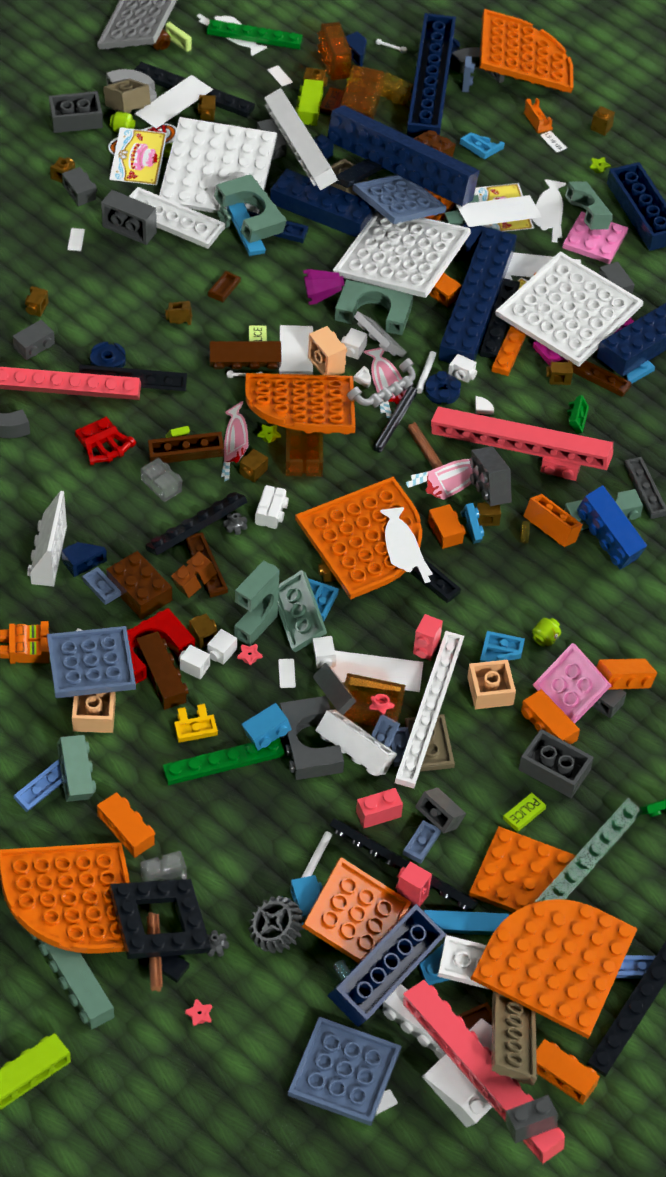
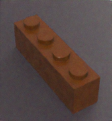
M210 341V367L214 369H224V367H231L232 369H241L242 367H249L250 369H259L260 367L277 369L281 367V341Z
M222 432L148 440L151 465L224 456Z
M158 631L136 638V650L141 661L146 666L147 674L163 709H169L186 703V695L189 694L186 683L181 681L179 668L174 666L172 653L167 651L165 638H161Z

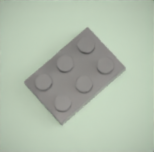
M359 311L355 314L354 318L358 321L357 325L363 330H367L369 332L368 336L380 343V348L386 352L388 351L393 356L397 354L403 357L407 353L375 320Z

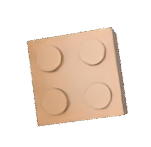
M326 326L310 333L308 359L320 374L339 376L345 373L347 348L344 343L339 341L335 332Z
M508 660L469 664L467 679L475 709L514 705L516 690Z
M116 692L74 696L72 710L73 732L113 733Z

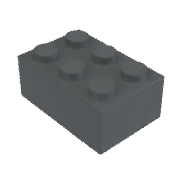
M98 91L49 96V108L54 133L103 128L102 109Z
M111 190L101 202L102 226L145 245L157 233L155 207L114 190Z
M493 446L471 450L472 457L469 458L473 473L470 474L472 485L476 486L477 491L482 494L483 499L490 506L511 503V470Z
M540 729L521 756L519 771L572 799L590 772L594 757Z

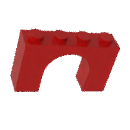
M169 608L157 612L153 617L143 620L137 626L127 630L136 684L147 678L145 664L133 651L136 647V638L158 631L161 638H165L167 646L178 659L183 650L186 651L189 645L195 647V638Z

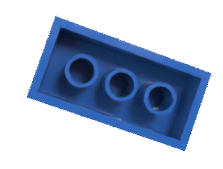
M602 485L584 497L577 508L578 515L581 520L587 523L591 534L600 541L602 549L611 556L612 563L621 570L637 560L647 547V544L606 488Z

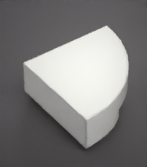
M363 366L354 375L353 381L369 388L371 384L369 370Z
M476 396V414L493 415V405L487 399Z

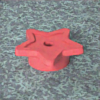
M242 644V652L237 656V659H242L245 663L252 665V663H255L257 659L263 658V656L257 651V644L250 647Z
M377 694L370 697L372 704L369 706V709L378 710L383 715L387 709L394 708L395 706L385 694Z
M196 999L194 1006L187 1009L185 1014L191 1017L193 1026L205 1022L210 1023L209 1012L213 1006L211 1004L203 1005Z

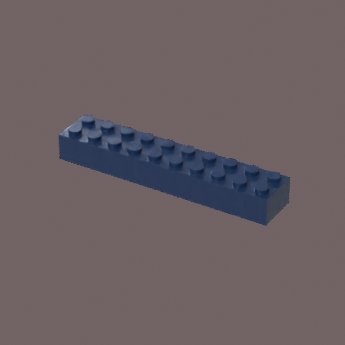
M429 13L424 15L407 127V136L415 138L428 130L435 131L440 135L455 33V16Z
M345 105L332 110L327 138L334 141V144L364 159H370L380 164L382 168L460 206L473 201L480 170Z
M483 228L440 344L439 361L451 363L457 354L473 361L476 360L503 279L506 276L515 250L517 235Z

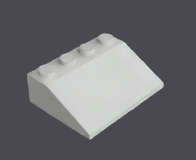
M64 491L58 493L44 511L42 520L38 521L39 535H35L34 546L36 548L31 552V561L33 562L32 565L28 566V576H31V584L53 587L55 585L67 529Z
M481 1018L469 1031H474L483 1047H488L492 1052V1026ZM446 1053L422 1076L466 1128L476 1124L492 1108L491 1104Z

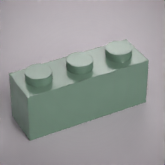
M85 735L60 737L57 742L66 802L89 800L94 792H96L95 780L91 778L93 765L92 761L88 760L89 743L85 741Z

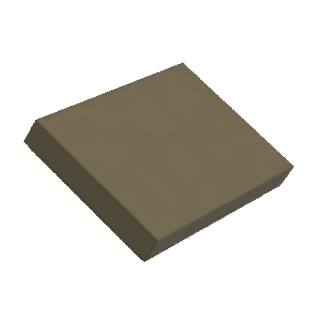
M444 714L438 716L420 771L449 769L455 766ZM416 717L405 718V727H408L409 735L411 734Z

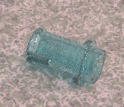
M340 960L333 966L340 980L350 972L345 960Z

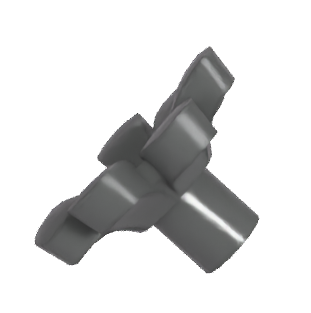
M240 513L228 514L227 520L223 523V526L227 527L226 531L228 533L234 530L235 534L239 535L241 534L240 529H247L246 517H241Z
M213 930L211 935L207 934L211 945L210 953H207V955L214 956L216 952L221 957L224 955L223 948H229V942L225 941L227 936L224 933L218 935L217 930Z

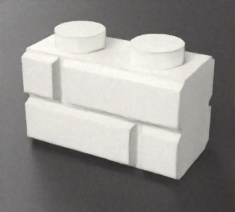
M268 485L264 487L255 513L256 525L276 529L278 523L283 522V508L287 509L289 502L285 489Z

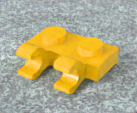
M205 704L197 705L198 717L188 719L185 707L177 709L178 721L174 722L178 743L218 735L214 714L207 715Z

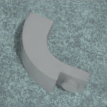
M129 69L114 70L106 73L107 85L133 79L149 85L151 102L157 99L155 82L148 75Z

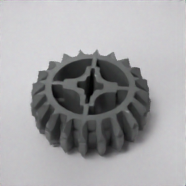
M278 896L277 899L270 897L269 902L263 900L262 906L257 905L258 911L252 912L254 918L249 920L252 926L248 928L251 933L250 937L257 947H260L265 952L269 951L275 954L276 951L282 953L284 947L290 950L291 943L297 944L295 939L296 937H302L299 931L304 929L302 923L305 921L302 916L303 912L298 907V904L290 898Z

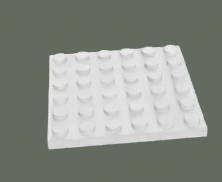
M180 117L159 196L193 210L217 213L221 207L214 197L217 184L251 174L264 190L277 140V133ZM244 203L247 211L259 213L255 206Z
M376 210L335 266L333 272L339 273V276H343V278L427 298L471 234L470 228L428 218H419L393 224Z
M560 251L496 310L495 315L579 367L599 348L602 340L614 334L643 306V300Z

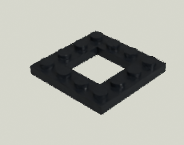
M191 879L110 884L109 892L127 959L210 953V941ZM174 902L182 932L145 935L137 905Z

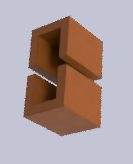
M200 551L187 561V566H181L171 575L176 587L188 598L201 588L196 574L199 575L204 585L217 574L212 562Z

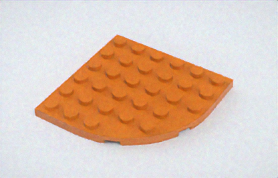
M484 9L482 14L479 68L485 71L496 72L500 75L511 76L515 79L529 81L533 84H540L547 88L558 89L562 92H572V60L570 57H567L566 49L553 36L543 29L539 31L533 28V24L522 19Z
M246 373L245 399L247 405L256 415L266 420L267 423L303 431L308 434L313 432H322L324 434L341 433L345 435L355 433L354 400L350 401L346 396L354 388L353 376Z
M394 477L295 515V520L350 600L395 581L406 572L404 569L391 564L385 541V529L389 518L382 514L380 510L403 507L404 510L400 514L399 519L404 521L411 529L419 548L422 541L421 519L418 511Z
M122 842L0 850V880L4 899L13 916L28 932L47 944L67 951L87 954L125 952L109 892L110 884L130 883Z
M560 899L535 902L516 910L497 927L475 968L471 980L588 1039L638 928L600 909L581 902Z

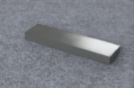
M638 457L625 460L624 466L649 518L654 519L666 516V505L643 458Z
M327 663L313 675L314 680L341 715H344L356 702L355 698Z

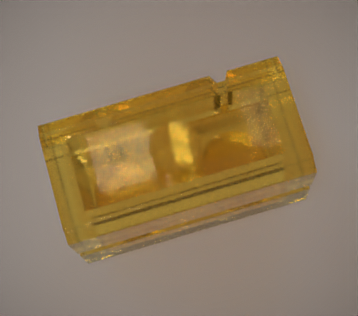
M386 72L377 81L376 93L381 97L404 106L412 98L414 85Z

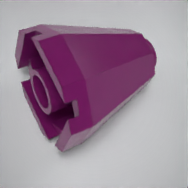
M314 269L303 270V274L307 273V276L304 277L307 298H311V301H308L309 305L321 302L341 291L342 286H345L343 276H339L337 272Z

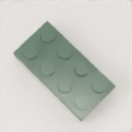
M301 570L280 583L278 611L290 647L294 652H297L312 643L313 638H319L327 634L306 572Z

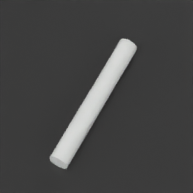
M430 351L416 389L419 394L424 389L436 357L434 351Z
M325 831L301 878L312 876L332 837L330 832Z

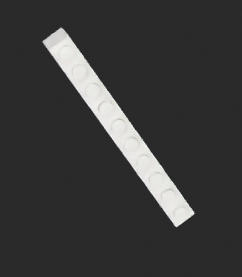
M280 88L264 97L267 102L265 104L267 111L313 186L317 185L321 191L338 181L331 166L282 89Z

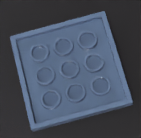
M399 175L356 183L352 189L359 197L363 198L393 224L445 213L447 208L426 189Z
M126 626L47 634L55 698L136 690Z
M319 1017L288 1090V1096L372 1126L401 1051V1046Z

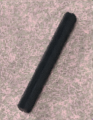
M411 386L407 389L374 443V451L378 453L383 451L417 395L416 388Z

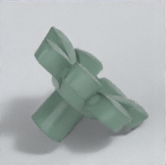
M220 207V211H217V216L221 217L219 221L225 223L226 229L230 227L231 216L225 207Z

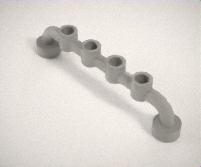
M408 358L399 365L403 373L407 371L409 376H405L400 381H396L389 387L383 388L380 392L374 393L368 399L360 396L362 391L358 386L353 388L346 396L350 401L355 400L362 406L372 405L374 408L378 407L383 402L382 399L384 402H387L393 397V394L397 396L404 389L407 390L414 385L413 381L415 380L416 373L412 367L414 365L413 361Z

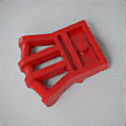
M107 416L75 430V436L87 450L90 466L100 462L109 463L116 457H123L130 447L133 448L136 445L135 439L120 433ZM113 439H117L118 441L122 442L123 445L121 447L118 446ZM107 442L113 451H107L102 444ZM96 447L101 455L94 456L92 448Z

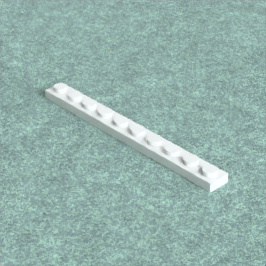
M445 631L396 775V784L415 788L464 640L463 635Z

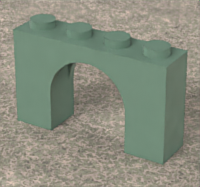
M251 174L217 184L214 197L222 208L237 203H248L255 206L261 212L260 215L243 220L240 232L249 243L283 233L287 221L285 216L280 213L276 205L270 200L267 193Z
M346 279L345 286L335 308V321L352 324L359 307L375 303L384 306L389 311L385 331L402 336L412 309L413 295Z
M264 560L235 590V603L247 609L248 612L236 623L234 636L248 646H251L278 617L280 570L275 565L269 564Z

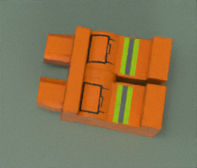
M41 621V625L9 624V629L0 630V643H9V645H0V658L10 659V664H16V662L49 663L47 641L49 621Z

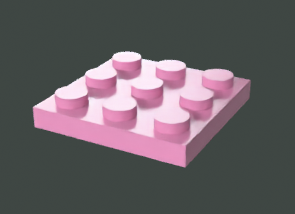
M581 212L565 239L563 248L610 264L628 232V227L611 222L609 229H589L584 222L586 213Z
M573 643L533 684L537 691L542 689L574 724L612 686L578 646Z

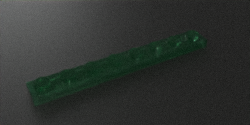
M627 798L535 902L554 899L565 900L643 811Z

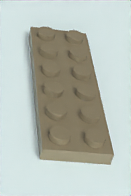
M494 991L492 994L491 1071L501 1076L516 1079L520 1083H527L533 1086L537 1080L536 1012Z

